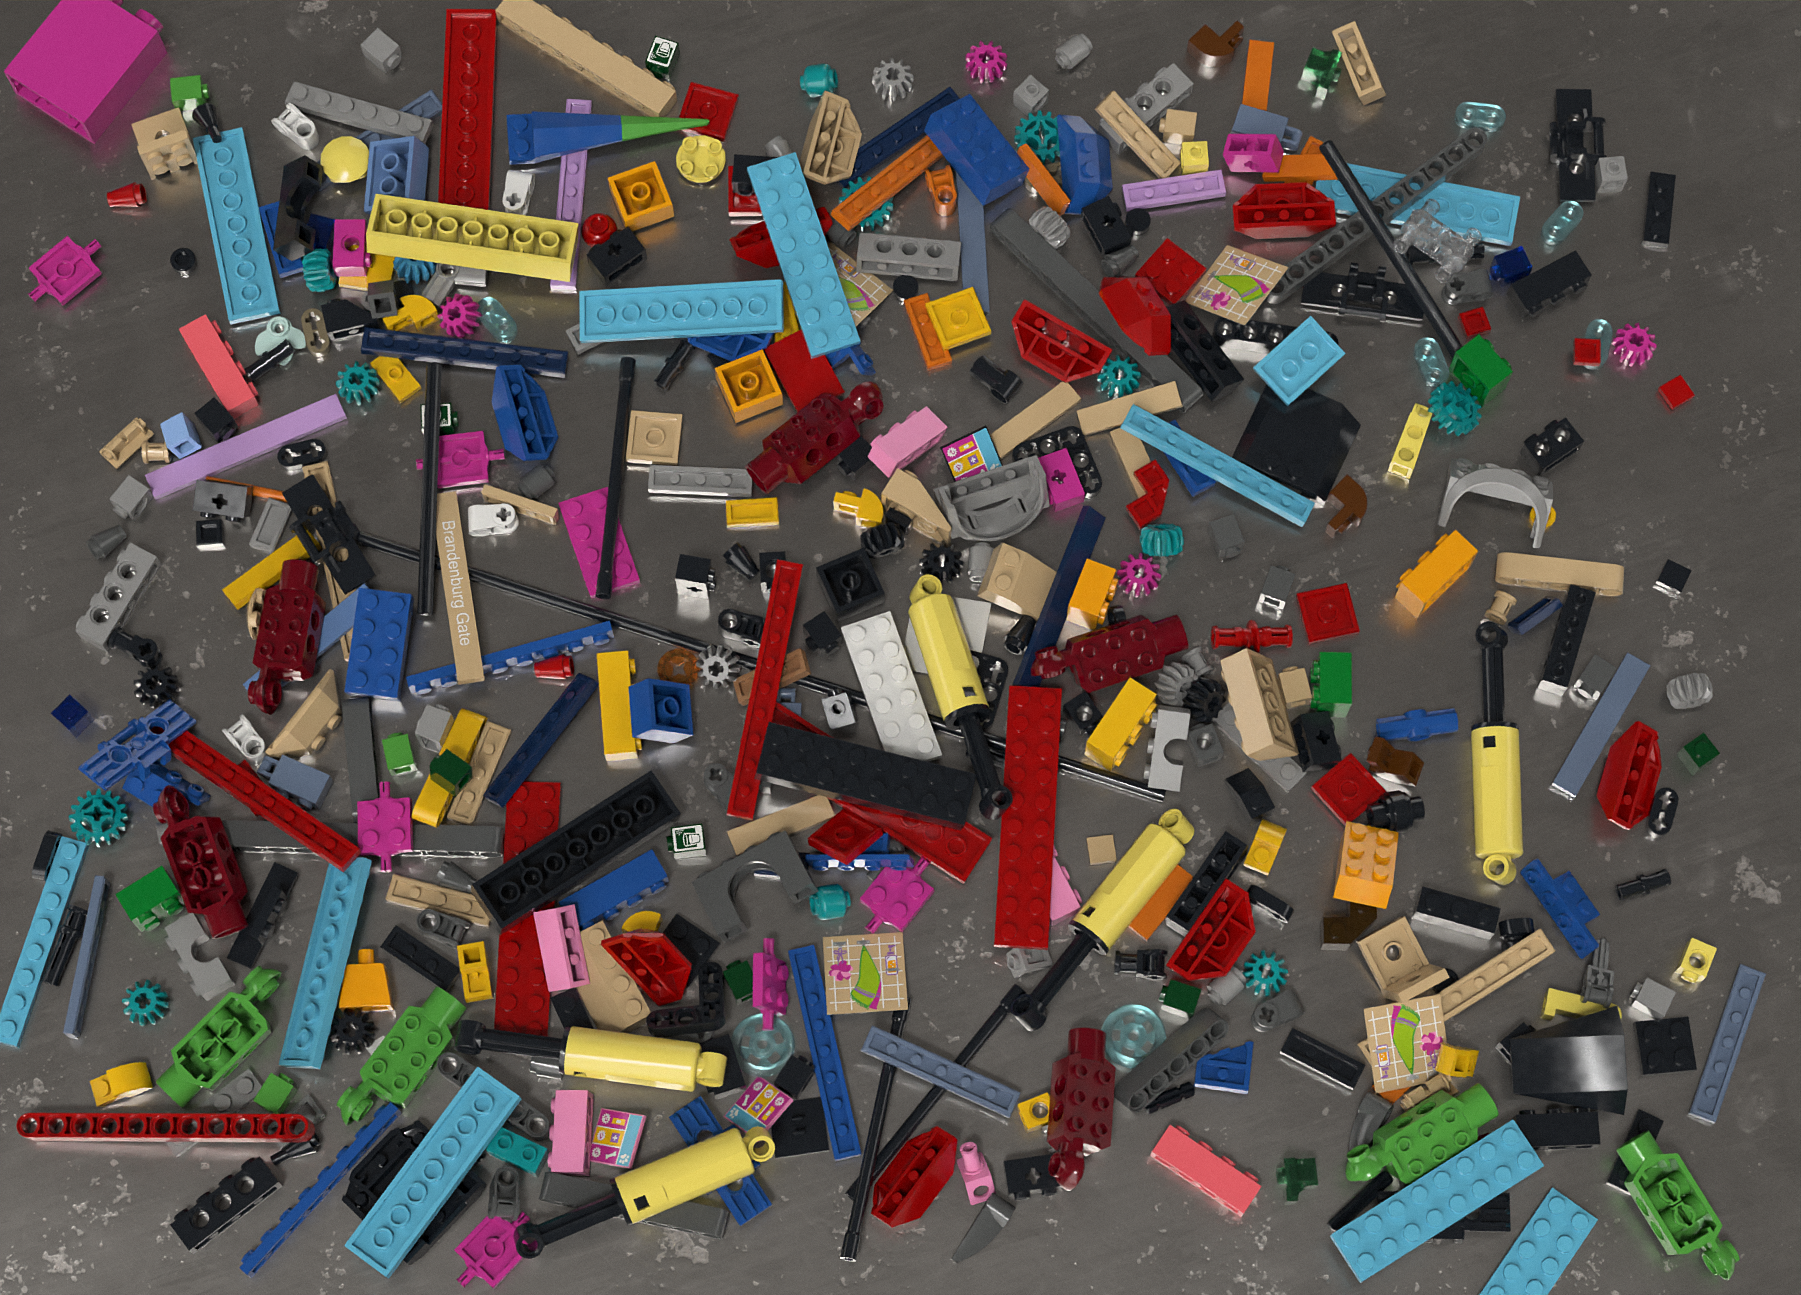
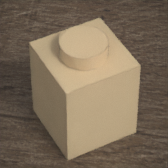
M1167 109L1166 118H1160L1159 132L1163 133L1162 142L1180 145L1182 142H1193L1197 113Z
M1297 666L1283 669L1282 673L1278 675V682L1286 710L1309 705L1312 695L1305 668L1298 669Z

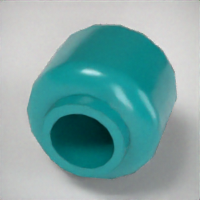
M827 63L807 66L804 70V75L800 76L801 89L806 90L811 98L822 97L824 91L834 93V89L838 88L836 69L831 68Z
M839 884L817 887L818 892L809 896L811 912L813 915H817L820 920L843 917L847 907L851 905L848 891H844Z

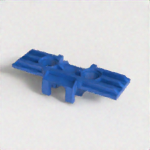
M169 699L145 718L132 719L128 722L126 728L107 742L102 741L98 744L99 752L81 764L78 769L105 791L136 769L140 772L139 778L145 781L150 777V766L161 758L160 763L164 766L171 761V749L168 744L196 724L197 721ZM154 726L161 727L164 730V732L161 734H155L150 730ZM133 735H136V736L133 737L129 742H127L125 745H121V744H122L123 742H125L127 739H129V738L132 737Z
M701 1096L669 1116L688 1147L699 1143L698 1135L702 1131L708 1130L715 1136L736 1128L733 1124L723 1130ZM752 1161L755 1170L761 1166L760 1162ZM753 1174L742 1178L743 1186L738 1191L730 1190L728 1185L716 1189L740 1226L772 1206V1203Z

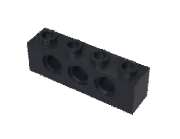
M1185 300L1166 306L1171 314V348L1211 401L1232 394L1244 380L1242 375Z
M1570 584L1562 602L1563 606L1559 612L1537 689L1563 696L1567 690L1596 592Z
M1225 831L1166 916V925L1186 937L1225 879L1230 880L1246 857L1248 845Z
M260 1156L256 1159L252 1157L241 1165L242 1170L234 1176L230 1174L223 1178L218 1184L220 1187L212 1193L208 1191L196 1200L197 1204L190 1210L186 1208L175 1215V1221L170 1226L190 1252L195 1254L283 1186ZM248 1179L253 1180L254 1186L252 1190L247 1193L242 1192V1183ZM226 1196L231 1197L229 1208L221 1210L219 1208L220 1200ZM207 1213L209 1215L208 1223L203 1227H198L197 1218L201 1214Z

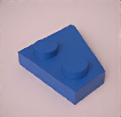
M1248 1041L1236 1048H1226L1220 1050L1217 1054L1204 1055L1196 1062L1194 1087L1248 1094L1254 1042Z

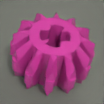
M982 40L979 42V47L972 45L970 47L971 53H967L965 58L967 61L966 70L971 71L970 77L972 79L979 77L981 84L984 82V79H988L991 84L994 82V77L1001 79L1002 71L1007 69V63L1005 62L1007 54L1002 53L1001 45L993 47L992 40L988 45H985Z
M455 294L454 298L446 297L447 305H439L443 310V313L437 315L439 319L443 320L439 326L445 329L447 334L451 336L456 335L463 338L466 333L469 335L474 334L473 326H480L476 320L483 316L477 311L480 305L474 302L472 297L468 295Z
M1639 322L1635 323L1634 327L1627 323L1623 329L1617 330L1616 338H1613L1612 345L1616 347L1613 350V355H1621L1620 363L1626 359L1629 360L1628 364L1630 367L1634 365L1635 361L1641 366L1644 364L1645 359L1650 360L1652 358V352L1655 351L1657 345L1653 343L1655 334H1647L1649 326L1642 330L1640 329Z
M1142 552L1139 553L1138 559H1135L1130 554L1128 562L1122 560L1120 562L1122 569L1117 570V576L1121 578L1118 585L1121 587L1126 586V594H1129L1132 590L1135 591L1134 595L1136 598L1139 597L1140 591L1144 595L1149 596L1150 589L1156 590L1158 588L1156 581L1161 580V574L1157 572L1160 568L1159 564H1152V556L1144 560ZM1135 572L1137 575L1138 572L1143 573V578L1142 576H1140V579L1136 578Z

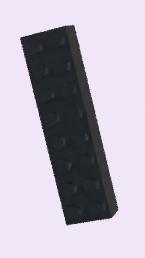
M769 722L754 779L961 831L965 825L976 774Z
M651 770L471 885V893L498 933L502 935L533 915V912H538L679 821L681 813Z

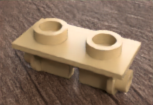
M136 417L104 446L99 453L118 469L142 447L143 441L149 440L155 434L141 418L138 419Z
M1438 1073L1437 1076L1426 1082L1427 1088L1424 1089L1420 1086L1409 1094H1405L1404 1099L1401 1100L1400 1107L1406 1112L1440 1090L1453 1097L1459 1091L1450 1083L1452 1079L1449 1075Z

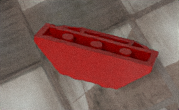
M1307 182L1255 184L1232 206L1234 231L1256 239L1309 237L1336 226L1334 200L1326 197Z
M819 207L815 210L825 236L833 223L826 208ZM764 221L748 226L739 232L737 236L729 239L737 257L764 268L779 266Z
M1103 277L1099 288V295L1121 330L1137 345L1143 347L1147 355H1168L1171 352V314L1147 277Z
M1025 299L1011 321L1021 358L1064 383L1100 373L1113 351L1111 348Z
M1636 721L1610 747L1596 795L1607 819L1626 830H1630L1648 816L1662 769L1660 748L1657 742L1659 739L1658 732L1640 721Z
M1225 879L1166 966L1188 981L1226 977L1256 933L1248 892Z
M639 928L601 940V946L658 1006L682 999L692 964L664 933Z
M936 1126L931 1131L922 1133L907 1141L874 1185L871 1214L891 1228L921 1218L953 1175L958 1139Z

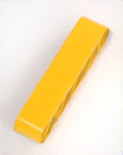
M461 708L439 755H442L448 749L469 764L488 719L487 716ZM430 774L415 803L412 819L438 828L452 801L453 795L432 781Z

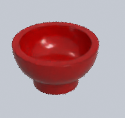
M595 213L583 222L581 234L584 242L593 247L596 244H603L609 240V237L618 228L615 221L609 215Z

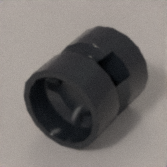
M1513 918L1498 923L1500 938L1505 940V943L1501 945L1502 952L1535 932L1532 918Z

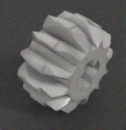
M891 57L888 64L882 60L880 67L874 68L873 74L875 76L872 77V84L875 85L874 91L876 94L882 93L884 100L891 96V99L895 101L897 95L904 99L906 92L912 91L911 83L914 82V75L911 74L910 65L904 66L902 59L898 63H894V59Z
M1043 206L1040 210L1035 211L1029 219L1028 224L1055 250L1059 246L1064 245L1070 237L1071 232L1067 223L1050 207Z
M719 644L717 649L713 645H709L707 651H702L699 654L702 660H698L696 666L702 668V670L697 674L699 677H707L704 680V685H708L713 681L714 689H718L720 684L726 688L730 685V681L735 682L737 680L736 672L741 670V666L735 663L740 657H732L730 655L733 652V648L730 647L727 651H724L723 644ZM716 662H720L719 666H723L721 671L716 669L718 666H714Z
M1171 662L1169 666L1164 665L1163 672L1158 674L1159 679L1154 683L1157 686L1155 693L1162 703L1181 708L1184 704L1182 699L1187 694L1185 690H1189L1191 681L1196 682L1198 676L1190 666Z
M1703 673L1678 676L1666 685L1668 700L1676 709L1702 706L1703 703H1708L1713 697L1712 684L1706 674Z

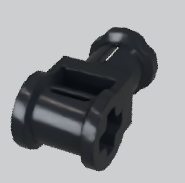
M120 626L113 631L108 643L110 648H118L128 653L130 658L140 662L144 668L148 664L155 669L158 663H162L163 655L152 639H143L136 634L132 636L126 633L125 629Z
M1162 949L1137 950L1136 954H1123L1115 950L1114 974L1131 972L1136 973L1135 977L1149 980L1167 979L1164 968L1165 957L1168 956V952Z

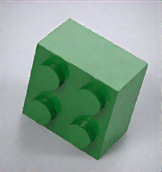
M1480 334L1455 352L1448 370L1459 383L1463 384L1465 390L1471 389L1470 395L1478 397L1476 402L1481 407H1484L1506 389L1513 373L1510 363L1505 358H1500L1495 352L1492 343L1488 339H1483Z
M1319 652L1317 660H1313L1309 672V681L1314 683L1311 693L1312 699L1309 703L1310 708L1314 709V712L1329 711L1330 717L1346 718L1352 705V653Z
M162 865L115 894L130 920L141 932L155 929L160 925L162 919L179 914L184 909L183 906H185L177 884Z

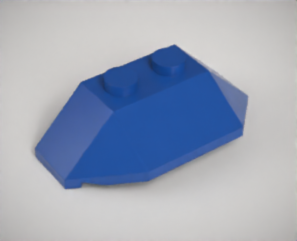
M1059 114L1057 115L1062 188L1070 199L1065 214L1081 215L1083 207L1105 198L1113 189L1109 140L1081 116Z
M774 333L687 337L691 345L731 362L766 349Z
M498 365L495 373L492 406L505 449L523 461L546 460L559 437L545 391L525 372L521 365Z

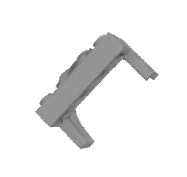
M1037 455L933 489L937 507L951 526L952 539L961 537L976 542L1002 540L1025 529L1044 508L1050 507L1046 474ZM1007 498H1011V499L1008 500L1007 502H1005V503H1003V504H1001V505H999V506H996V507H994V508H990V509H987V510H981V511H973L974 509H977V508H980V507H983V506H986V505H989V504H992V503H995V502H998V501H1001V500H1004V499H1007ZM1018 498L1021 499L1024 504V507L1026 509L1025 513L1020 505Z
M1463 458L1451 459L1446 477V488L1438 514V525L1446 527L1456 501L1465 492H1474L1533 506L1536 516L1530 538L1534 539L1532 547L1540 548L1553 503V482H1550L1549 479L1543 476H1534L1533 478L1530 475H1526L1522 470L1500 468L1492 463L1476 465L1470 460Z

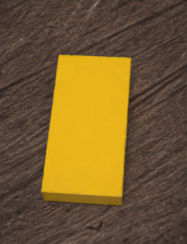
M777 497L726 500L727 528L779 525Z

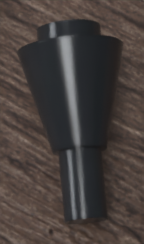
M210 103L197 106L192 113V118L209 133L214 143L221 142L222 136L218 130L216 107Z
M314 1132L313 1137L307 1142H289L283 1150L273 1154L270 1158L276 1166L289 1158L318 1152V1145L321 1144L317 1133Z

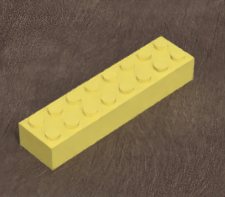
M375 194L366 232L367 253L570 282L578 244V223Z

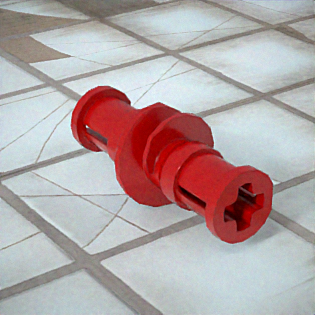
M1249 620L1246 628H1218V626H1212L1210 634L1212 649H1218L1219 646H1244V649H1250L1253 646L1254 651L1257 653L1260 652V646L1284 645L1285 648H1291L1293 641L1291 625L1275 628L1262 626L1258 628L1254 620Z

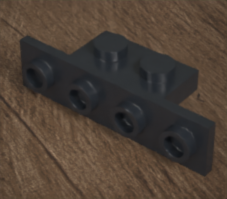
M274 862L246 918L248 927L240 930L227 959L252 969L266 939H269L274 931V923L278 915H281L286 907V899L299 875L298 872Z

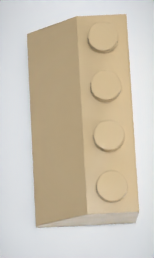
M1245 648L1220 660L1222 666L1221 676L1228 687V700L1235 712L1234 722L1242 737L1241 747L1243 752L1248 757L1259 761L1298 755V748L1272 659Z
M603 920L581 931L580 935L590 984L576 987L597 1029L630 1033L647 1024L646 1018L651 1012L635 981L601 946V940L611 938Z

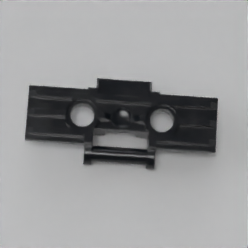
M1556 89L1557 122L1549 124L1550 159L1551 162L1557 164L1559 171L1560 201L1595 202V165L1599 158L1607 157L1604 155L1603 127L1606 125V119L1593 117L1591 89ZM1571 117H1576L1580 121L1568 122V119ZM1593 129L1594 154H1588L1587 149L1584 148L1583 134L1584 132H1592ZM1573 163L1580 164L1583 172L1574 174L1569 166Z
M1351 262L1348 276L1322 272L1303 286L1301 304L1338 309L1339 316L1344 317V314L1376 318L1379 319V322H1385L1386 316L1423 321L1424 312L1406 284L1384 281L1387 267L1379 266L1376 273L1359 271V263ZM1334 287H1342L1345 292H1342L1341 296H1333L1331 290ZM1385 294H1392L1396 298V303L1389 304ZM1346 302L1378 305L1380 309L1346 304Z
M313 474L282 492L298 519L289 526L290 531L299 538L311 558L310 563L318 566L325 562L345 595L376 576L355 542L360 536V530L357 525L353 524L342 501H337L335 503L336 507H333ZM312 508H322V510L318 512L316 515L309 516V512ZM313 526L326 545V549L321 552L318 551L307 533V530ZM340 549H347L349 551L347 560L343 562L336 561V552Z
M1377 1191L1378 1204L1399 1191ZM1501 1193L1479 1207L1477 1219L1471 1220L1465 1216L1424 1243H1432L1434 1239H1453V1243L1462 1244L1465 1231L1511 1232L1510 1193Z

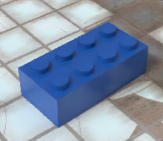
M970 94L930 115L924 132L983 206L1023 185L1029 171L1028 166Z
M359 588L344 690L347 695L400 702L414 605L412 594Z

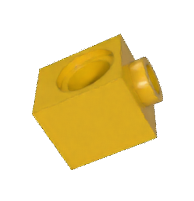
M1048 1092L1017 1104V1111L1027 1133L1048 1125L1050 1104ZM1036 1106H1043L1048 1114L1044 1118H1037L1033 1115L1032 1109Z

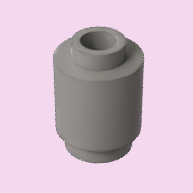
M1082 33L1078 36L1074 35L1056 49L1055 59L1062 68L1072 69L1090 55V51L1093 49L1092 43Z
M978 542L975 543V546L969 548L968 574H970L971 581L980 583L983 581L994 549L990 547L989 543Z
M1233 966L1226 977H1217L1207 986L1209 990L1207 995L1216 1005L1222 1003L1226 1006L1244 988L1247 979Z

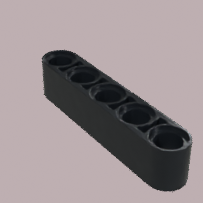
M1220 317L1215 321L1212 337L1221 347L1269 354L1297 327L1249 320L1246 325H1242ZM1225 328L1230 331V334L1223 335L1218 330ZM1325 331L1339 345L1337 336ZM1251 332L1256 337L1249 339L1244 336V333ZM1277 336L1281 342H1272L1269 337Z

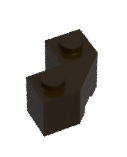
M1346 901V917H1323L1320 922V950H1348L1374 924L1377 919V907Z

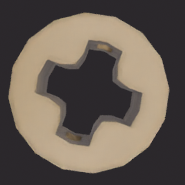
M148 440L142 442V459L144 464L165 460L166 463L171 462L172 452L167 448L165 441L163 443H149Z
M1497 590L1494 594L1495 599L1490 609L1486 610L1485 616L1497 624L1505 625L1506 617L1511 607L1516 605L1517 600L1512 595Z

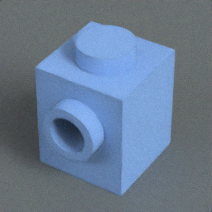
M183 412L172 416L160 424L167 448L179 459L202 448L195 423Z

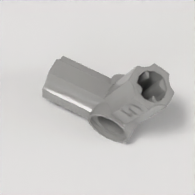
M437 263V270L421 296L431 301L436 309H441L439 305L444 304L446 297L449 296L453 287L458 284L486 287L489 270ZM447 269L455 270L453 274H443Z

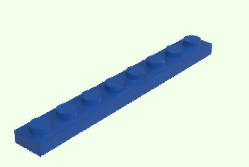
M610 621L481 656L483 673L492 671L493 673H501L508 670V667L517 664L518 666L530 665L535 659H548L568 650L569 652H577L584 649V646L593 643L594 645L606 644L610 641L609 639L614 638ZM455 663L406 677L411 693L416 694L428 693L432 690L431 688L441 685L442 687H451L456 685L458 681Z
M811 945L788 950L834 1159L839 1161L861 1156L830 1015H827L826 995L815 946Z
M391 1102L387 1106L384 1104L373 1115L375 1119L369 1126L364 1125L355 1135L356 1140L351 1146L348 1147L346 1145L339 1151L336 1156L338 1160L331 1167L327 1166L317 1176L319 1181L312 1188L307 1187L300 1194L298 1204L293 1209L289 1207L280 1216L279 1220L281 1222L274 1230L270 1228L264 1233L260 1239L262 1243L256 1250L251 1249L244 1255L241 1260L243 1264L239 1268L245 1274L252 1278L402 1114Z

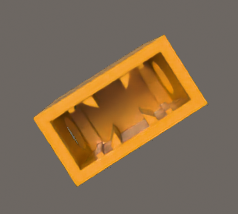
M373 949L358 950V964H348L345 967L339 1000V1008L342 1012L344 1009L353 1012L355 1008L359 1009L360 1012L394 1010L387 968L384 963H374Z

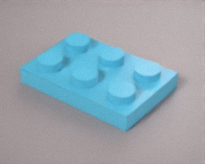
M1310 316L1255 365L1253 370L1289 406L1346 353Z

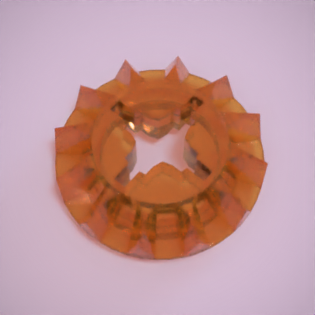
M670 650L658 662V676L663 681L689 684L690 686L695 683L698 677L699 667L696 666L697 659L687 650ZM671 664L677 667L684 664L683 671L686 676L679 673L673 676L674 669Z

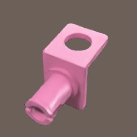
M966 1142L960 1147L963 1158L957 1159V1165L964 1180L970 1204L975 1205L987 1201L991 1193L996 1194L983 1153L977 1151L978 1149L974 1142ZM977 1187H988V1191L985 1194L979 1196L974 1194V1190Z

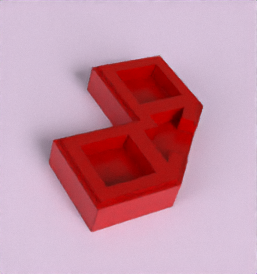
M1156 459L1134 471L1133 474L1146 493L1126 505L1127 512L1139 530L1162 516L1169 478Z

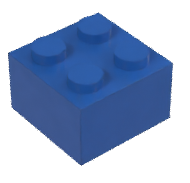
M647 678L628 687L632 738L676 743L694 735L689 684Z

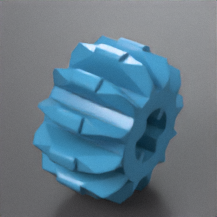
M395 257L393 261V267L397 271L398 277L405 278L406 283L415 280L417 285L421 279L428 282L429 276L434 275L437 265L435 262Z

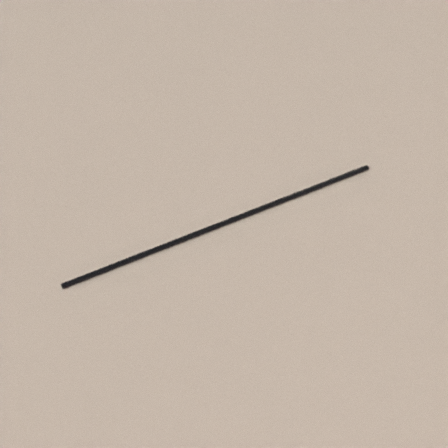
M360 531V536L355 540L357 544L419 563L418 549ZM435 555L434 568L441 570L440 558ZM467 565L469 580L599 622L610 621L612 626L699 654L702 651H707L709 645H713L717 649V645ZM736 651L730 654L732 657H740L735 664L752 671L755 670L757 658ZM810 675L792 683L823 694H827L826 692L837 688H842L843 692L850 690L853 703L868 708L863 692ZM927 713L933 729L963 738L961 730H949L946 728L943 718ZM983 731L988 747L1005 752L1006 738ZM1058 755V769L1163 802L1166 793L1164 789L1150 788L1147 783Z

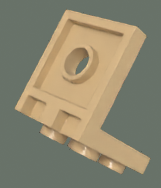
M179 107L131 124L139 144L137 149L152 180L156 178V175L163 174L168 170L171 173L180 170L179 166H186L191 162L198 164L195 149ZM163 134H167V136H164V137H162V138H159V136H161V135H163Z
M1405 916L1393 920L1356 941L1384 997L1404 1003L1450 978L1445 968L1429 964ZM1391 945H1396L1399 950V955L1394 960L1388 959L1386 955L1387 948Z

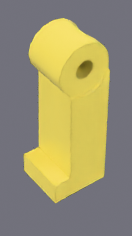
M1415 403L1388 468L1389 472L1410 479L1432 413L1428 412V407Z
M1548 988L1544 994L1540 1018L1551 1021L1555 1014L1577 1019L1606 1009L1603 1008V1005L1587 1001L1582 1003L1580 1001L1581 995ZM1611 1003L1609 1008L1617 1005ZM1618 1007V1011H1619V1015H1620V1019H1621V1018H1622V1012H1621L1620 1008Z

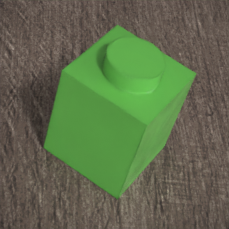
M200 75L170 78L172 103L175 108L179 107L180 111L194 110L197 106L206 103V99L210 98L208 84L203 83Z
M401 732L388 735L387 739L382 740L387 767L391 776L417 770L412 743L408 734L403 735Z
M270 1073L253 1101L272 1114H283L298 1090L292 1085L294 1080L282 1073L279 1076Z

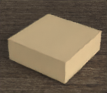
M1113 834L1086 838L1090 866L1117 861Z

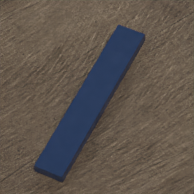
M948 87L858 148L851 177L837 181L842 189H847L849 181L856 183L858 177L862 179L926 135L924 129L930 115L959 100L958 95L951 87Z
M581 673L576 675L483 794L489 802L501 808L506 805L599 684L593 678Z

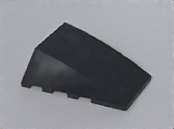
M1617 1006L1509 1039L1513 1094L1624 1115L1628 1093L1625 1035Z

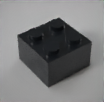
M865 548L816 567L817 579L837 622L885 603V592Z

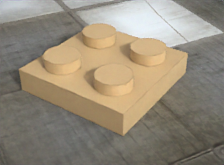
M631 410L626 462L678 466L683 415Z

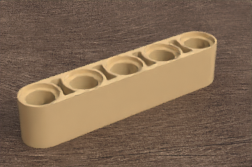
M1503 552L1497 554L1495 581L1507 585L1567 591L1570 584L1594 591L1596 595L1619 596L1623 594L1624 567L1600 562Z

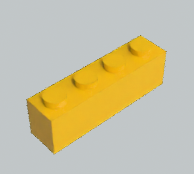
M628 650L597 653L606 761L637 759V750H642V740L632 738L628 689L629 686L634 685L632 684L631 674H636L635 658L630 659Z

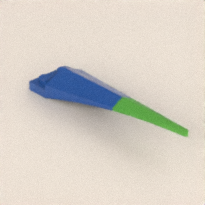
M532 111V114L506 115L510 165L535 164L626 140L707 126L710 120Z

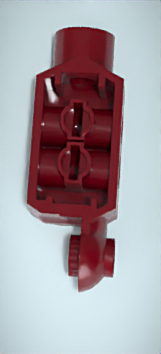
M868 381L857 385L843 401H840L831 394H820L762 440L764 451L745 465V469L754 483L764 493L769 494L782 482L802 484L860 437L859 425L867 419H875L882 413L884 405L880 387L876 383Z
M285 560L282 564L279 584L267 589L265 593L252 662L260 670L257 681H251L249 684L248 700L250 704H255L259 710L269 715L276 711L281 702V681H304L312 677L314 673L326 602L315 592L319 568L315 564L304 560Z
M1177 614L1155 622H1151L1143 615H1138L1119 623L1069 638L1063 650L1058 651L1057 646H1050L1036 651V659L1031 666V676L1041 675L1042 679L1052 678L1063 674L1065 668L1069 666L1074 681L1082 689L1090 693L1126 681L1129 678H1135L1162 669L1166 656L1189 648L1186 632Z
M168 785L164 787L158 797V801L153 804V811L161 824L167 823L168 825L160 839L187 912L204 915L212 939L222 938L248 927V923L240 901L248 890L221 818L216 816H194L189 818V804L185 796L173 786Z
M1094 1028L1071 1029L1068 1034L1067 1057L1052 1063L1047 1142L1057 1152L1050 1158L1048 1170L1049 1174L1055 1177L1056 1182L1066 1191L1074 1189L1081 1180L1085 1170L1084 1156L1111 1146L1116 1067L1105 1058L1106 1033Z

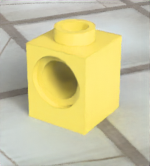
M1207 141L1182 142L1180 150L1181 176L1208 172Z
M1691 938L1685 945L1675 972L1681 974V978L1688 982H1701L1707 976L1717 948ZM1689 958H1698L1701 968H1694L1690 964Z

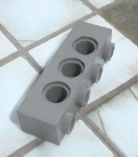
M1173 63L1168 68H1161L1151 82L1143 83L1137 89L1134 96L1131 98L1127 97L1123 101L1150 129L1160 121L1161 117L1164 118L1166 116L1167 109H1175L1192 95L1194 83ZM1163 89L1166 90L1168 93L1162 95L1159 94L1157 91ZM1147 105L1150 108L1147 110L1140 109L1138 106ZM1101 118L1098 131L1109 140V146L1119 155L1129 146Z
M860 233L856 272L892 276L908 275L914 278L958 282L961 242L935 240L925 237L914 238L901 235Z
M132 543L119 553L117 565L113 571L110 570L106 574L102 589L99 593L96 592L93 595L89 610L86 615L83 614L76 624V633L81 639L106 652L110 650L108 643L113 631L119 626L124 627L162 565L157 556ZM128 571H136L132 578H125V574ZM122 592L120 599L116 601L111 600L114 593ZM109 614V617L105 622H97L98 618L101 615Z

